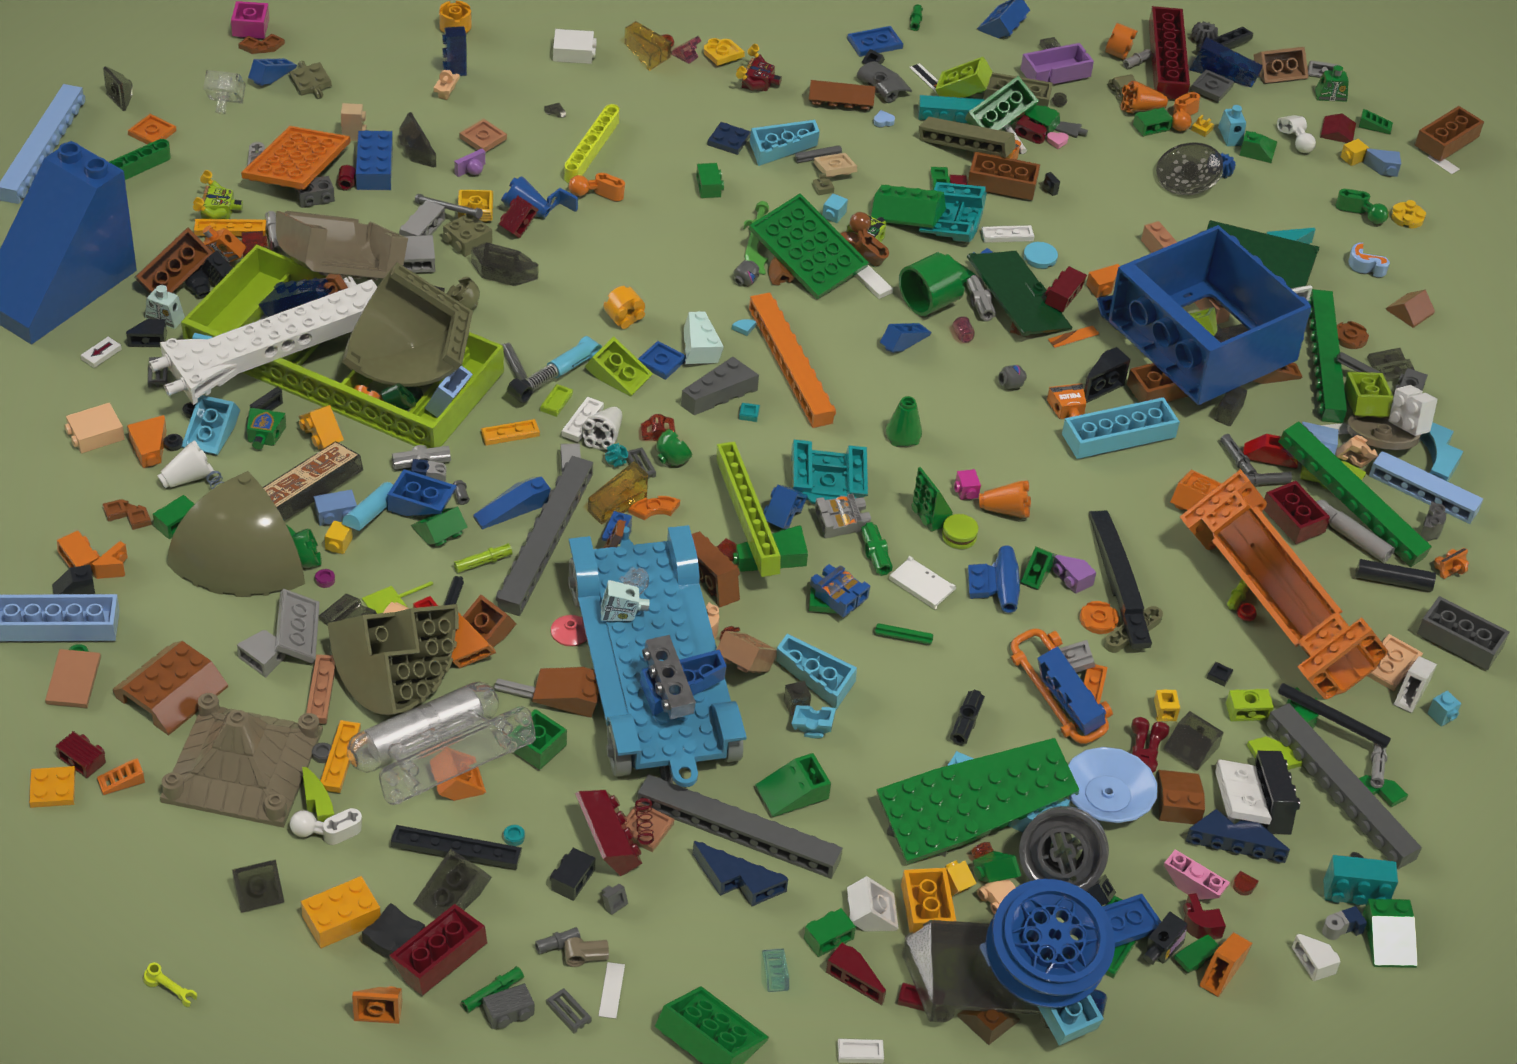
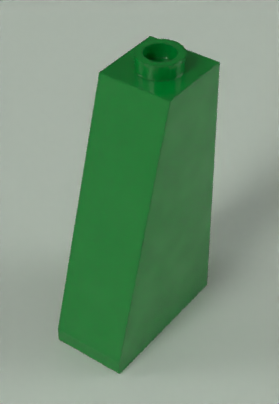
M801 525L772 533L781 556L780 569L807 566L808 550ZM748 541L737 544L736 553H733V564H737L740 572L758 570Z

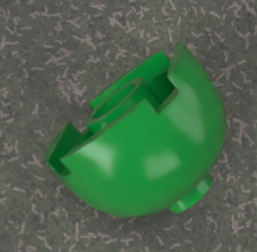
M670 429L661 434L657 440L656 449L659 453L657 458L663 464L667 462L671 466H679L692 457V452L684 441H680L677 438L678 435Z
M307 528L295 533L292 539L302 568H312L321 565V553L317 552L316 546L318 544L311 529Z

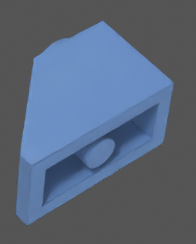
M1367 149L1363 161L1365 165L1380 175L1398 177L1401 167L1400 152Z

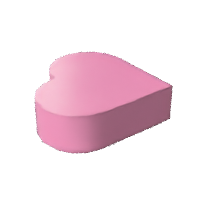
M1050 132L1047 135V142L1059 149L1068 143V135L1066 133Z

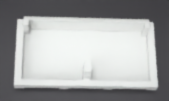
M1219 759L1216 763L1215 773L1228 819L1233 822L1235 819L1270 824L1272 818L1269 814L1256 766Z

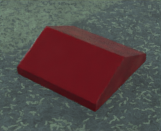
M1343 113L1325 116L1320 138L1349 143L1354 139L1356 122Z

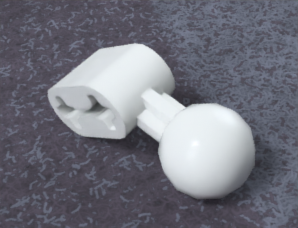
M1292 115L1278 118L1277 127L1280 132L1287 134L1295 133L1297 136L1295 146L1298 151L1309 153L1315 148L1316 140L1314 136L1310 133H1305L1307 122L1304 117Z
M354 808L329 817L324 822L317 821L313 813L304 810L296 812L290 820V828L295 835L308 837L313 833L321 834L324 841L330 845L338 844L360 833L362 827L361 812Z

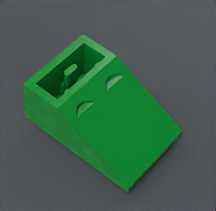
M918 467L911 506L914 513H917L921 518L922 523L933 532L943 528L944 521L953 512L935 484L924 470Z
M810 753L793 759L756 783L755 787L771 816L775 817L829 799L831 782L814 753Z

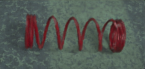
M641 798L635 802L637 810L636 823L638 825L637 841L643 845L651 844L654 841L653 830L645 829L641 831L649 830L652 831V834H641L638 831V828L642 827L640 825L643 823H651L650 827L653 826L652 822L647 821L653 818L651 814H642L639 817L637 815L638 811L648 813L652 810V802L647 798ZM646 801L650 803L649 806H637L639 802ZM643 815L651 816L650 819H641L640 817ZM638 819L644 820L646 822L638 824ZM642 836L652 837L649 841H641L639 838Z

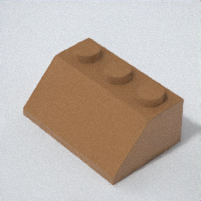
M1305 47L1261 51L1253 54L1255 70L1263 83L1309 78Z

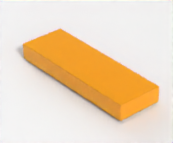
M532 419L481 428V435L485 446L539 437L540 431L536 420Z

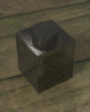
M805 681L785 685L784 703L790 716L794 715L796 705L810 706L811 694Z

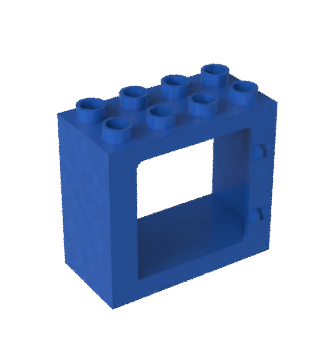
M1217 225L1118 267L1109 322L1197 405H1200L1297 361L1311 313V306L1306 298L1297 295L1289 288L1282 277L1276 276L1265 267L1258 256L1252 255L1241 246L1235 236H1230ZM1205 297H1212L1241 322L1248 331L1220 343L1182 307L1189 306Z

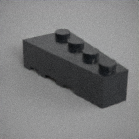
M1257 750L1254 766L1257 768L1269 814L1272 818L1270 824H1267L1266 829L1271 834L1291 835L1296 811L1300 809V799L1296 796V786L1292 784L1291 772H1288L1287 760L1284 759L1282 751Z

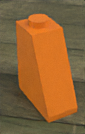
M162 415L127 425L129 440L142 467L146 468L162 463L164 438L167 432L165 416Z
M458 612L459 629L455 633L457 646L454 648L451 658L455 665L462 668L493 655L496 651Z
M1233 932L1215 951L1199 986L1219 997L1245 961L1253 943Z

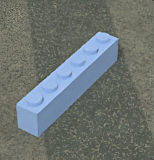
M1384 451L1374 461L1369 474L1370 477L1426 504L1431 505V502L1442 504L1445 506V513L1468 524H1471L1479 512L1483 498Z

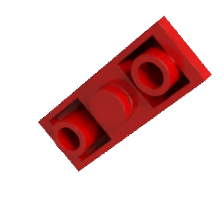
M1264 434L1244 443L1243 454L1248 456L1250 460L1292 468L1298 467V460L1278 442L1281 436Z

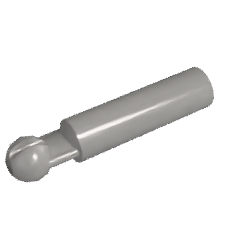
M1316 501L1330 516L1328 524L1333 529L1381 562L1386 563L1391 558L1395 550L1393 546L1343 512L1333 508L1327 501Z

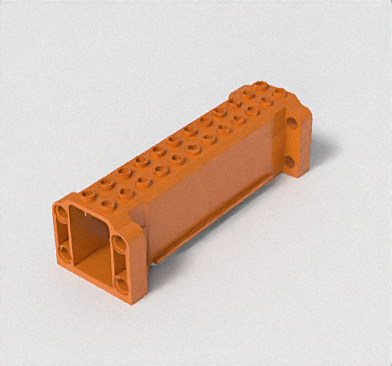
M1240 469L1182 514L1180 518L1207 550L1217 547L1292 643L1296 647L1300 645L1307 653L1309 658L1297 667L1324 699H1330L1337 694L1345 693L1374 671L1380 661L1387 655L1388 650L1362 617L1351 626H1348L1340 615L1343 611L1264 516L1262 511L1265 509L1267 502Z

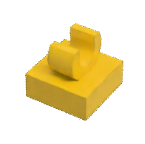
M1201 115L1192 125L1191 131L1205 137L1213 130L1214 124L1211 123L1210 118L1206 121L1203 119L1204 115Z

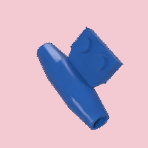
M1006 545L999 548L996 567L988 564L968 565L970 599L987 598L997 593L1002 611L1013 613L1017 610L1020 580L1019 566L1013 547Z

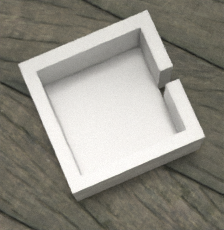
M1412 385L1395 389L1389 422L1414 436L1428 433L1431 431L1438 399L1427 393H1422L1423 391Z

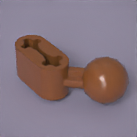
M857 212L851 216L849 224L851 229L858 233L859 241L855 244V249L869 263L874 266H880L889 256V250L874 236L868 234L871 226L870 217L864 212Z

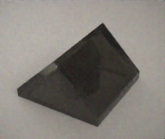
M276 859L232 869L234 889L241 913L284 903Z

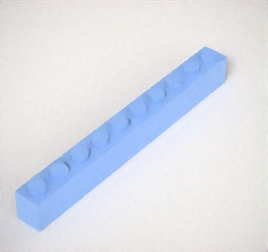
M62 85L1 179L0 201L19 204L22 198L26 196V192L31 186L43 159L53 153L55 146L59 144L60 138L66 133L67 127L71 125L74 116L78 114L81 105L85 103L82 87Z

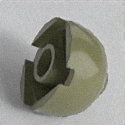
M463 277L458 280L459 284L456 287L452 285L446 294L470 310H474L478 305L480 291L470 277Z

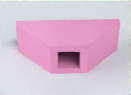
M1176 849L1164 862V866L1177 888L1186 894L1197 893L1199 900L1219 898L1230 884L1229 881Z

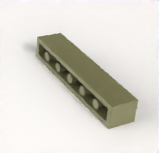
M928 117L919 125L921 141L1001 157H1007L1016 148L1015 135L1010 132Z

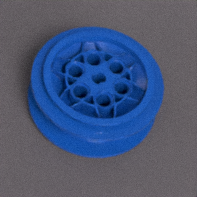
M1037 879L1014 888L1000 903L989 924L986 935L987 958L999 982L1017 998L1032 1005L1046 1008L1070 1006L1089 996L1109 969L1115 951L1113 927L1100 903L1082 888L1056 879ZM1056 918H1061L1064 923L1059 922ZM1035 919L1041 920L1043 924L1037 923ZM1070 935L1076 936L1078 940H1074ZM1027 937L1032 938L1035 942L1028 941ZM1063 954L1069 955L1071 959L1065 958ZM1041 955L1048 957L1049 960H1044Z

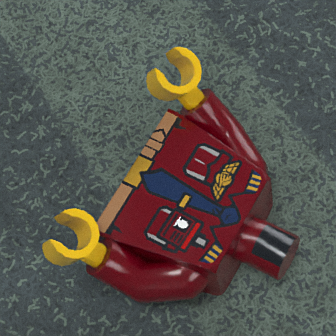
M754 43L748 49V55L755 58H751L747 68L740 66L736 72V77L742 79V88L768 91L771 84L780 86L782 76L775 75V66L767 63L762 55L757 53L759 46Z

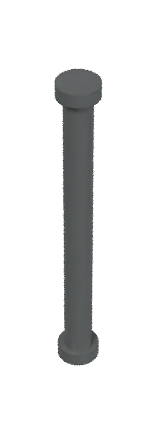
M422 194L415 196V203L422 204L429 200L445 206V209L472 215L477 219H480L483 215V211L480 208L473 209L424 197Z

